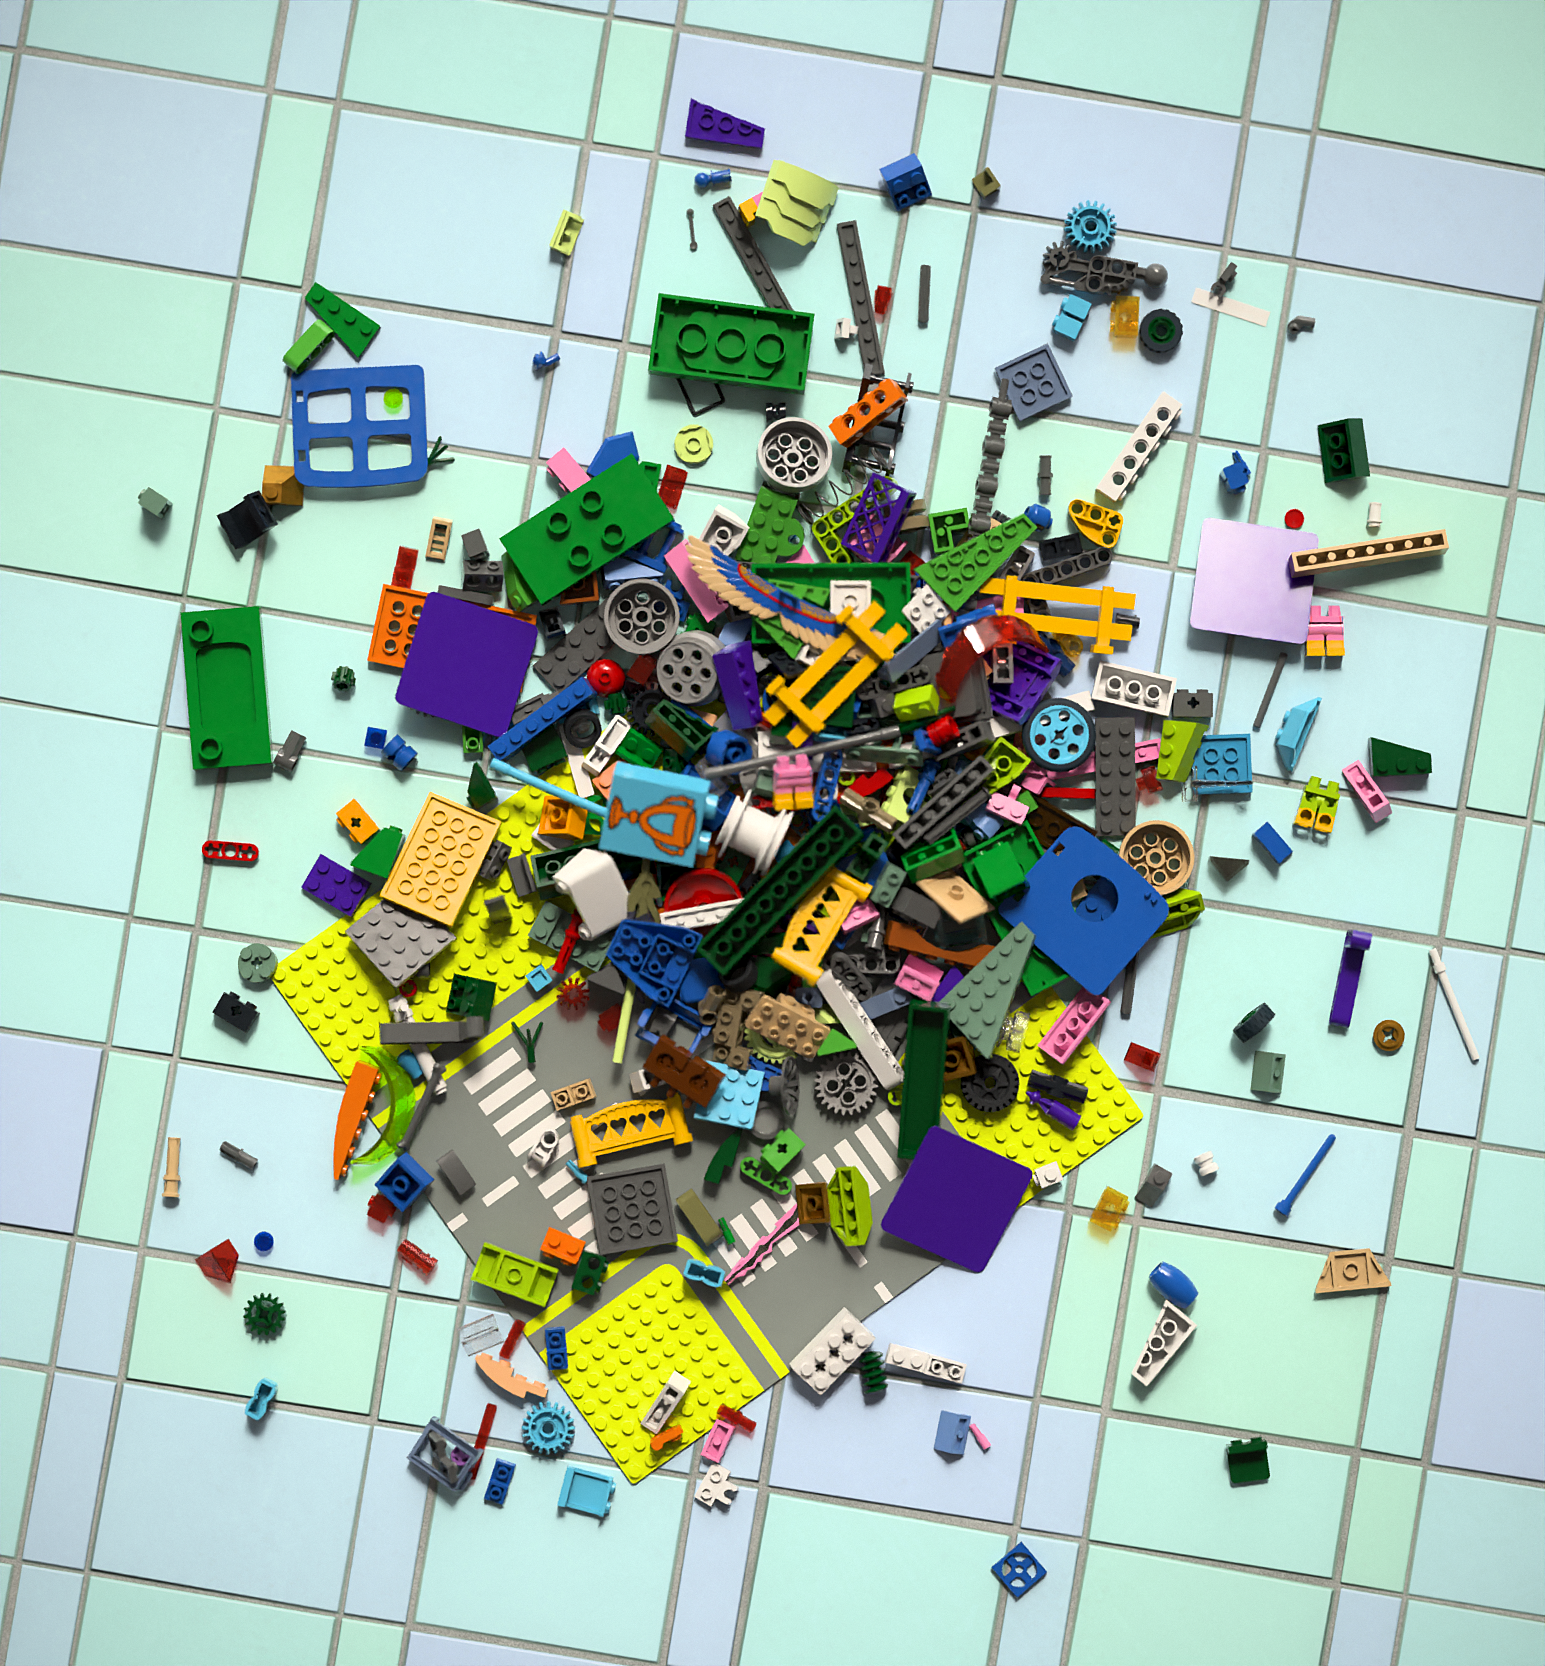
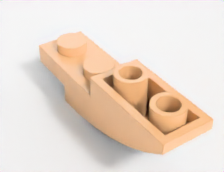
M486 1353L476 1355L475 1360L480 1368L505 1390L522 1398L525 1397L527 1391L544 1398L546 1397L548 1388H545L546 1384L536 1380L534 1383L526 1381L527 1377L520 1374L512 1376L514 1367H511L510 1362L500 1359V1362L492 1360L493 1356Z

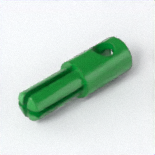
M725 1218L718 1219L727 1244L736 1242Z

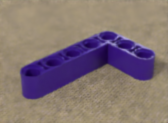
M1353 929L1347 930L1329 1025L1349 1028L1364 953L1370 949L1372 933Z

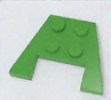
M772 579L768 580L772 585L801 600L806 597L823 606L831 591L826 588ZM778 613L773 617L765 619L759 618L760 615H752L784 650L795 659L803 643L785 634L786 630L781 622V614Z

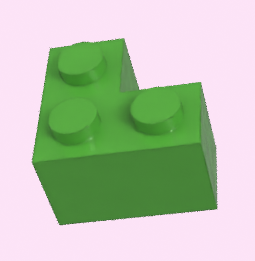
M967 507L928 514L934 555L946 553L954 549L951 532L968 529L969 516Z

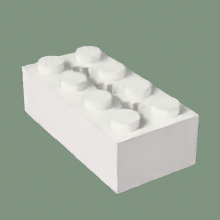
M844 1307L790 1362V1365L802 1379L822 1395L876 1338L867 1327ZM845 1335L850 1336L848 1339L843 1338Z

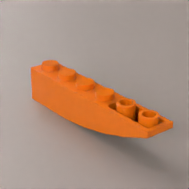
M358 1060L355 1063L338 1114L333 1155L334 1179L336 1180L341 1179L342 1176L345 1177L349 1166L346 1164L348 1158H352L355 1152V1147H353L355 1139L358 1140L362 1133L360 1126L362 1121L365 1122L369 1113L366 1110L367 1106L373 1102L376 1092H373L374 1087L379 1085L382 1078L380 1067L362 1060Z

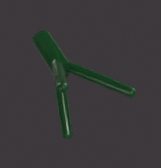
M442 436L438 437L428 457V467L434 463L455 460L454 457L436 459L448 448V445H444L436 452Z
M512 1022L511 1024L526 1045L528 1063L536 1062L534 1044L541 1031L543 1022L539 1023L532 1040L530 1029L526 1030V1039L516 1023Z

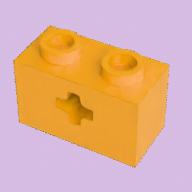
M356 799L351 800L336 813L338 816L337 822L342 828L347 827L351 831L349 836L355 843H365L380 830ZM354 818L357 820L361 819L359 822L361 826L359 828L352 826Z

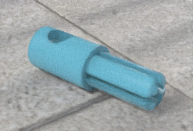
M568 1160L566 1165L585 1184L588 1176L581 1168L579 1169L571 1160Z

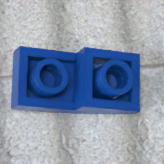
M565 1326L545 1328L548 1369H568Z
M499 1458L496 1459L484 1499L503 1505L516 1465L515 1463Z

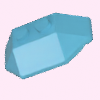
M1320 697L1293 707L1290 711H1286L1282 720L1285 722L1283 729H1279L1275 736V740H1278L1276 743L1277 749L1286 770L1289 772L1293 771L1322 698Z

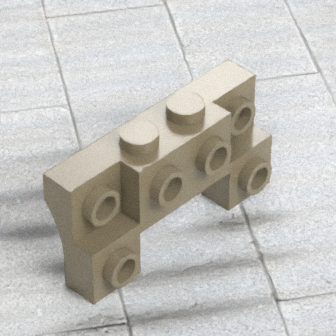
M725 988L726 996L717 1012L718 1019L712 1032L714 1036L713 1042L715 1043L712 1060L747 1071L751 1068L748 1062L754 1050L740 1046L743 1041L745 1021L748 1011H753L760 998L764 996V993L752 989L733 993Z

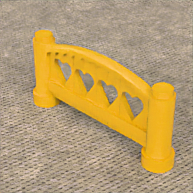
M835 867L803 899L788 926L783 947L781 949L776 948L771 958L774 959V962L807 980V984L814 987L823 972L821 968L817 967L818 963L855 901L858 900L864 903L873 886L868 883L863 884ZM828 887H832L840 901L825 902L822 899V895L826 894ZM823 904L830 918H814L812 912L817 910L816 905ZM812 920L820 935H804L802 929L807 927L806 922ZM798 937H803L810 951L795 952L792 946L797 943L796 939Z
M676 1092L673 1098L667 1096L665 1100L642 1099L615 1104L585 1119L582 1115L570 1117L571 1129L579 1159L577 1160L578 1168L597 1164L596 1156L657 1141L673 1138L674 1146L693 1141L692 1133L689 1134L681 1096L678 1092ZM658 1109L665 1111L660 1128L649 1118L650 1111L657 1112ZM645 1114L646 1120L641 1132L630 1123L629 1118L632 1115ZM626 1119L627 1124L622 1137L610 1126L612 1120ZM602 1122L607 1124L608 1127L603 1141L591 1131L592 1125L597 1124L599 1126Z

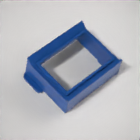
M673 998L669 1007L654 1000L650 1009L643 1011L637 1022L639 1028L634 1036L653 1047L655 1046L660 1037L644 1028L656 1006L659 1008L662 1006L677 1014V1018L699 1030L689 1048V1051L692 1053L702 1036L708 1035L713 1024H702L698 1011Z

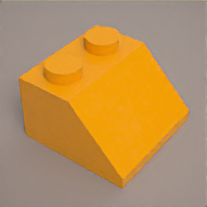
M545 796L538 834L566 840H583L588 811L555 796Z

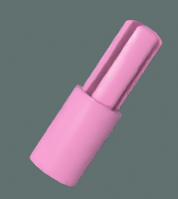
M975 1423L969 1426L984 1450L991 1445L990 1442L980 1432Z

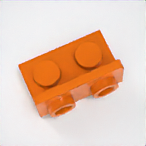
M549 1227L540 1250L543 1251V1255L552 1259L554 1256L561 1258L562 1263L572 1266L573 1263L577 1264L586 1241Z

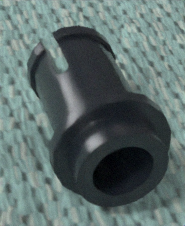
M1117 613L1115 623L1132 625V630L1139 628L1140 617Z

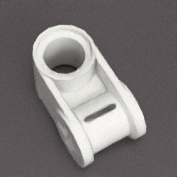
M553 1129L544 1131L537 1143L534 1144L527 1158H532L544 1168L559 1141L558 1132ZM547 1133L555 1136L554 1143L549 1144L545 1141Z

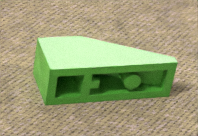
M506 551L501 555L507 594L511 604L519 613L536 604L539 600Z

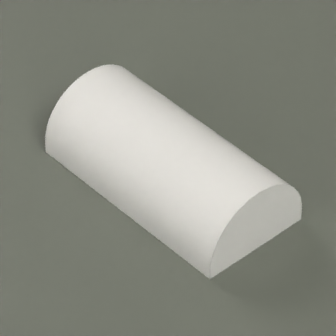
M1100 660L1091 699L1168 717L1177 678Z

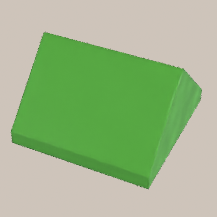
M832 1028L817 1051V1055L820 1056L857 1048L856 1043Z

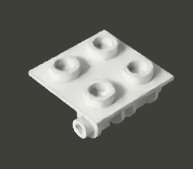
M928 584L922 589L916 588L913 591L914 598L902 610L919 634L937 619L942 622L950 613Z

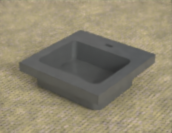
M980 639L962 642L947 648L944 646L934 647L912 666L927 665L931 670V679L925 684L914 686L910 689L933 684L940 698L938 711L952 705L955 706V711L938 717L939 720L949 715L958 724L994 717ZM923 669L919 670L917 675H914L913 671L910 672L912 682H915V677L921 676L924 679L925 675L928 674Z

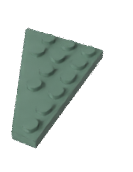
M1022 921L940 1001L951 1003L950 1019L987 1059L993 1056L992 1052L996 1041L998 1042L1000 1037V1030L1004 1026L1010 1003L1014 999L1015 990L1023 974V968L1027 958L1030 956V949L1037 937Z

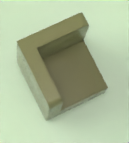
M989 167L972 178V183L983 199L1001 188Z

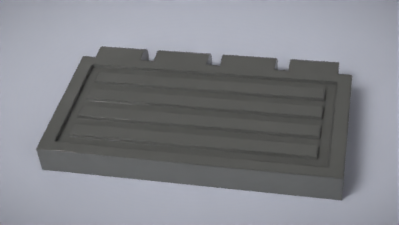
M889 967V969H888V971H894V970H895V969L892 968V967ZM898 976L883 978L872 997L899 987L894 984ZM910 992L912 999L925 1000ZM909 1004L870 1019L893 1055L900 1042L894 1040L895 1036L903 1039L907 1032L908 1024L904 1023V1020H908Z

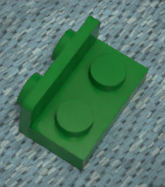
M631 727L615 753L621 759L633 765L652 769L664 748Z

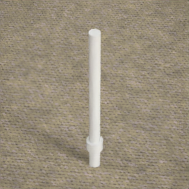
M1431 949L1429 953L1434 963L1433 969L1435 973H1438L1472 1061L1480 1057L1445 972V964L1441 962L1437 949Z

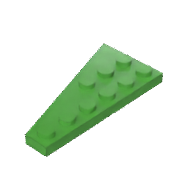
M1022 513L913 570L955 612L1038 527Z

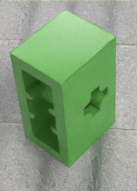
M790 1128L785 1132L781 1130L774 1137L776 1141L772 1145L768 1143L760 1151L762 1155L759 1159L775 1175L806 1145ZM783 1147L785 1149L784 1152L779 1154L777 1152L778 1149Z

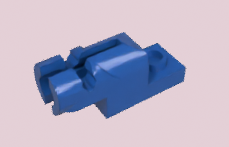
M991 604L982 609H976L956 617L957 622L939 627L938 631L944 647L947 648L982 636L983 630L1000 623L995 605Z

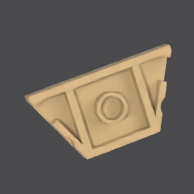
M1370 1248L1332 1251L1328 1254L1316 1285L1315 1293L1391 1286V1282L1383 1272Z

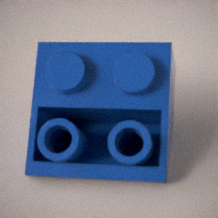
M915 153L879 169L897 211L933 195L923 166Z

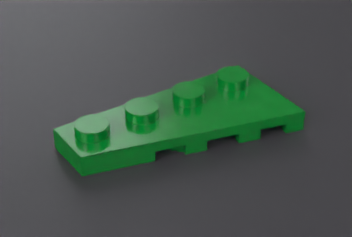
M317 282L313 284L305 296L308 303L359 359L381 326Z

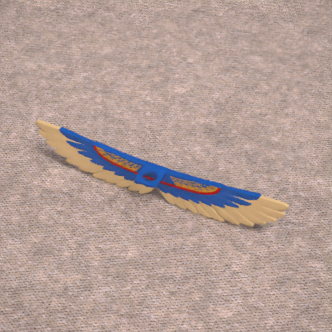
M692 535L688 536V541L692 545H686L687 552L692 555L688 556V559L695 565L692 566V569L702 575L699 576V579L708 584L710 590L721 593L718 596L723 600L729 601L734 606H740V610H751L749 614L760 615L759 618L762 619L773 617L780 613L783 628L787 632L790 630L796 638H798L799 634L803 642L808 643L809 641L813 647H820L823 651H826L849 627L844 621L840 624L835 619L836 614L825 611L777 588L712 545H708ZM869 628L880 640L885 636L875 631V629ZM860 638L845 655L856 659V655L864 657L872 648Z

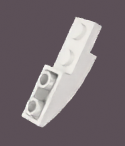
M889 1343L884 1362L961 1384L967 1364L893 1343Z

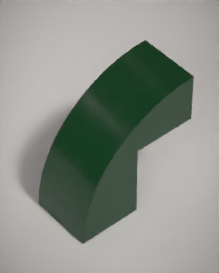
M872 832L844 873L862 883L889 843Z

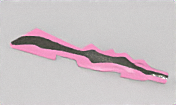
M797 1203L774 1224L777 1228L768 1236H762L751 1248L745 1258L742 1256L736 1263L730 1274L724 1279L728 1285L737 1277L745 1276L747 1270L755 1268L757 1262L762 1261L763 1255L772 1252V1243L800 1225Z

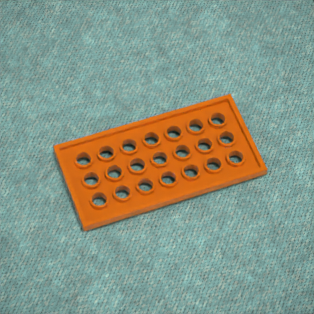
M383 584L367 661L404 668L408 656L404 648L412 643L414 637L409 634L408 629L411 625H417L420 616H414L412 610L415 606L423 607L426 596L429 593ZM465 601L536 625L537 615L524 612L518 613L514 610ZM396 602L404 604V610L400 613L393 610V605ZM392 621L400 623V629L397 632H392L389 629V624ZM388 640L396 642V648L393 651H388L385 648Z

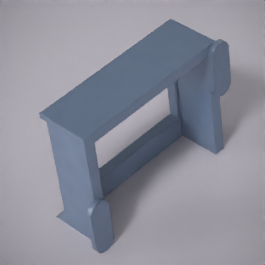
M434 1416L430 1419L422 1435L406 1458L452 1491H462L473 1477L471 1470L484 1450L482 1448L476 1449L440 1424V1419ZM435 1431L471 1456L458 1475V1481L452 1484L441 1472L417 1456L428 1438V1433Z

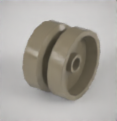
M925 499L913 501L899 534L913 533L930 527L928 516H916V514L927 510ZM889 506L883 508L885 518H888L891 510Z

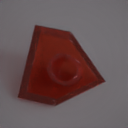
M228 1238L195 1260L206 1277L231 1284L239 1254Z

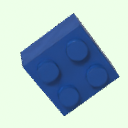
M406 1152L395 1160L374 1185L403 1212L412 1206L435 1179Z

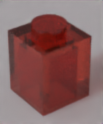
M616 1003L598 1016L600 1020L597 1022L603 1031L607 1029L608 1032H611L619 1026L622 1011L619 1003Z

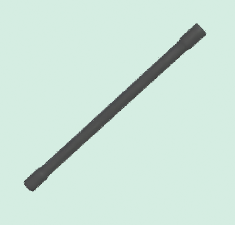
M897 725L875 732L751 760L704 769L706 780H712L729 774L776 764L778 756H787L789 761L796 760L797 755L805 754L809 757L875 741L889 740L900 737V731Z

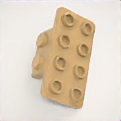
M782 993L777 997V1001L768 996H763L745 1021L747 1028L808 1059H812L830 1033L829 1027L815 1021V1010L811 1006L802 1004L792 996H786Z

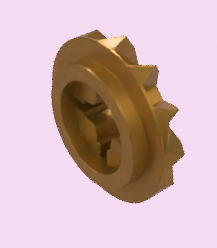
M1384 1020L1376 1025L1373 1038L1380 1049L1394 1051L1403 1044L1405 1033L1403 1027L1398 1022ZM1394 1028L1392 1036L1395 1041L1391 1039L1386 1041L1382 1030L1389 1032Z

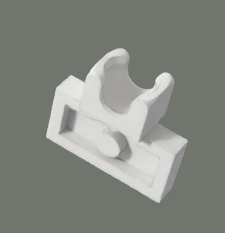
M713 1462L694 1497L709 1506H713L716 1499L730 1505L732 1500L727 1497L726 1492L729 1489L738 1491L739 1487L727 1481L731 1471Z

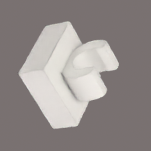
M850 318L837 319L834 339L843 340L849 338V335L857 334L858 326L850 325Z

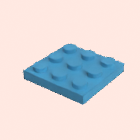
M1250 734L1203 735L1200 741L1202 744L1200 748H1197L1193 758L1195 761L1192 765V781H1223L1225 785H1193V795L1252 793V785H1226V782L1252 781Z

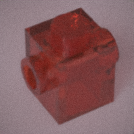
M377 1193L376 1196H371L367 1204L370 1208L366 1215L386 1223L388 1217H393L397 1207L383 1193Z

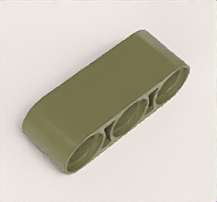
M692 1188L675 1199L707 1246L724 1236Z

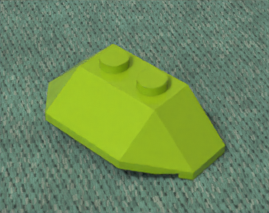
M1178 888L1171 893L1161 895L1167 901L1169 912L1165 921L1150 939L1188 928L1198 918L1200 913L1205 910L1201 892Z
M856 1166L837 1167L827 1186L831 1227L844 1241L845 1246L865 1245L873 1224L868 1182Z

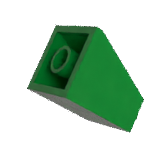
M392 825L389 828L384 827L351 861L350 865L388 879L398 859L406 836L402 833L403 829Z
M1001 841L995 844L992 850L988 852L986 850L981 851L975 855L976 858L972 859L995 904L1030 887L1008 842L1004 843Z

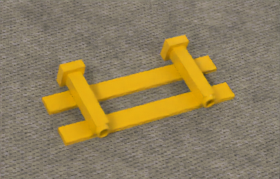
M1006 575V579L988 578L980 586V593L1003 595L1002 610H996L1000 619V623L996 624V626L1000 627L999 634H994L993 642L1016 644L1017 636H1013V628L1096 637V643L1090 646V652L1113 655L1114 647L1109 646L1110 639L1131 641L1132 625L1112 623L1113 607L1134 610L1136 594L1115 592V587L1103 586L1102 590L1025 582L1019 581L1018 576ZM1017 597L1096 605L1099 606L1098 621L1015 612Z
M875 601L858 618L852 613L855 609L848 604L835 619L840 624L844 621L849 627L788 689L782 684L785 680L780 675L765 689L770 695L775 693L779 697L763 714L774 726L790 709L802 719L786 736L796 748L813 731L817 734L825 726L822 722L883 660L888 662L894 655L892 650L908 635L897 623L881 640L869 630L885 613ZM860 638L864 640L872 649L810 711L800 699Z

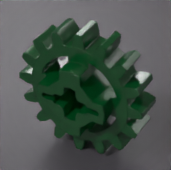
M262 1292L260 1298L254 1295V1301L248 1300L247 1303L250 1306L243 1309L248 1312V1314L243 1316V1318H248L249 1320L246 1326L251 1324L252 1328L250 1331L257 1329L258 1335L262 1331L265 1332L266 1336L269 1335V1330L273 1333L277 1332L275 1327L281 1328L282 1324L280 1321L286 1320L282 1314L287 1311L281 1309L284 1302L278 1303L279 1297L277 1296L273 1299L272 1293L265 1297L264 1292ZM262 1301H269L274 1305L267 1306ZM255 1306L257 1309L256 1315L252 1317V1310ZM261 1309H263L264 1311H269L270 1314L267 1315L268 1319H266V1317L260 1316V1314L262 1313ZM278 1311V1317L274 1323L273 1315L274 1312ZM263 1322L267 1327H261L256 1323Z

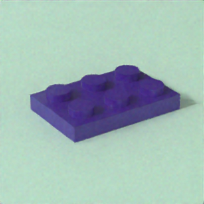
M320 854L301 888L353 917L372 883Z

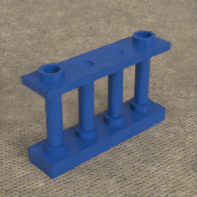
M673 522L665 527L670 529L658 556L654 559L647 557V550L654 535L643 541L639 549L637 548L636 551L631 549L623 554V556L651 569L660 571L665 575L668 566L665 565L664 555L668 553L676 534H684V530L681 529L682 525Z

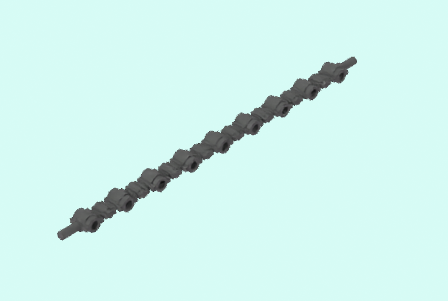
M1001 379L999 396L992 397L989 405V417H993V421L989 420L987 432L991 434L990 436L985 435L982 444V456H986V460L982 459L980 471L984 473L983 475L978 474L975 483V495H979V499L975 498L973 510L977 512L976 514L971 513L968 522V534L973 535L972 538L968 537L967 541L989 531L991 528V517L986 515L991 513L993 501H989V498H995L998 488V478L993 477L999 471L1000 462H996V459H1002L1005 449V439L1000 438V436L1005 435L1007 423H1003V420H1009L1012 410V400L1006 399L1009 379ZM972 594L955 611L959 612L958 616L976 609L977 594ZM954 615L953 623H954V622H957V620H956V617H958L957 615Z

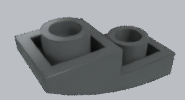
M450 1150L436 1160L459 1195H462L476 1185L453 1150Z

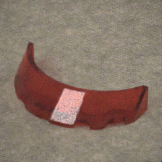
M994 614L982 617L963 628L957 634V638L952 645L947 646L944 651V659L939 673L936 672L935 678L939 695L942 699L953 704L956 700L959 686L970 667L983 654L999 645L1009 642H1027L1033 644L1046 654L1050 651L1037 631L1028 622L1008 614Z

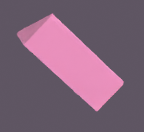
M1082 987L1037 1046L1063 1065L1111 1001L1101 994L1093 995Z

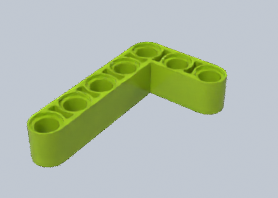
M884 477V478H886V479H888V480H890V481H892V482L898 484L897 481H896L894 478H892V477ZM877 480L873 485L875 492L884 489L880 480ZM865 489L813 523L812 531L832 563H839L842 556L847 558V563H854V559L847 547L841 544L842 539L837 531L851 522L854 515L851 505L853 502L859 504ZM897 489L889 490L890 496L893 495L897 491ZM885 492L876 495L879 503L887 499ZM867 499L865 504L867 510H870L875 506V503ZM840 512L843 515V520L837 523L835 515ZM822 523L827 527L826 532L823 534L819 532V525ZM834 539L837 542V547L832 551L829 548V543Z

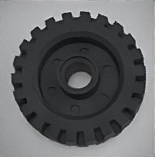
M992 1054L993 1056L990 1059H987L984 1055L975 1057L976 1074L961 1077V1090L965 1099L971 1106L980 1111L996 1112L1006 1108L1014 1101L1019 1090V1076L1014 1065L1005 1057L997 1054ZM988 1077L994 1078L996 1082L995 1086L991 1089H988L984 1084Z

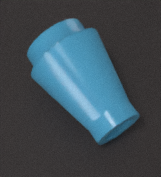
M409 1049L396 1057L398 1060L397 1064L411 1075L413 1079H416L423 1073L414 1053Z

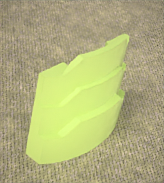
M773 160L755 216L768 221L772 233L801 246H805L810 241L816 243L829 208L834 205L839 187L805 169L781 160Z

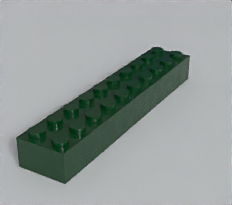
M834 806L695 948L722 975L727 977L866 835L838 807Z

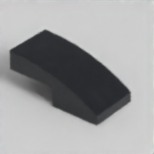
M1079 533L1039 541L1043 561L1083 552Z

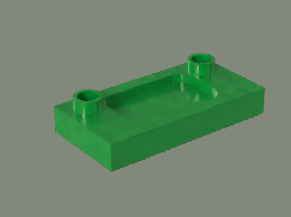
M658 293L648 374L804 395L815 313Z
M252 606L180 612L193 770L273 764L261 607Z

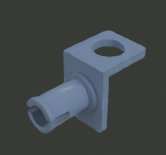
M795 987V1000L812 1008H821L822 992L819 988Z

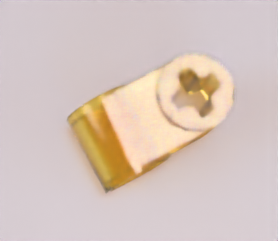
M1051 632L1068 657L1075 658L1080 655L1083 650V643L1078 635ZM1071 644H1072L1073 646H1075V645L1078 646V648L1076 649V651H1075V650H1072V651H1071V650L1069 649V648L1071 647Z

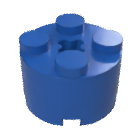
M730 730L714 732L710 737L705 758L714 767L751 760L752 746L749 745V741L746 738Z

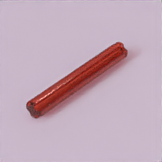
M488 1403L486 1405L474 1445L476 1449H485L497 1409L495 1404ZM483 1453L471 1470L473 1474L471 1480L476 1479Z

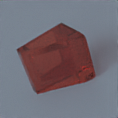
M910 550L900 560V562H910V575H918L913 569L925 564L920 557Z

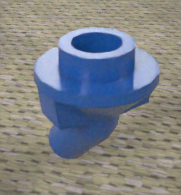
M540 351L539 354L535 353L532 365H535V370H538L543 366H550L561 359L557 353L546 359L543 352Z

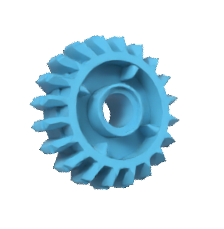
M1087 200L1086 207H1084L1082 202L1078 204L1079 210L1075 206L1072 207V211L1075 214L1068 212L1067 216L1071 220L1066 219L1064 223L1070 226L1065 227L1064 231L1070 232L1066 235V239L1073 237V240L1070 242L1071 246L1078 243L1076 250L1079 251L1081 246H1083V253H1087L1088 248H1091V253L1094 254L1095 247L1101 252L1103 250L1101 244L1107 248L1109 243L1106 240L1111 242L1114 240L1109 234H1116L1117 231L1111 229V227H1116L1117 222H1110L1115 218V215L1108 216L1111 209L1108 208L1104 211V203L1099 208L1096 207L1098 201H1094L1093 206H1090V201ZM1091 222L1096 226V229L1090 232L1086 230L1085 224Z
M547 1401V1407H544L543 1403L540 1402L539 1410L535 1405L532 1406L535 1413L527 1411L526 1414L531 1417L530 1419L523 1418V1422L528 1423V1425L522 1426V1430H528V1432L523 1434V1437H530L526 1444L528 1445L533 1442L532 1450L539 1446L538 1453L540 1454L543 1452V1448L546 1449L547 1455H550V1449L552 1448L553 1452L557 1454V1447L559 1446L561 1450H564L565 1447L562 1443L564 1442L569 1445L571 1442L567 1437H574V1434L569 1432V1430H575V1426H569V1423L574 1422V1418L567 1419L571 1412L568 1411L564 1414L565 1406H562L560 1410L557 1409L558 1402H555L554 1407H550V1401ZM551 1423L554 1426V1431L546 1433L543 1430V1425Z

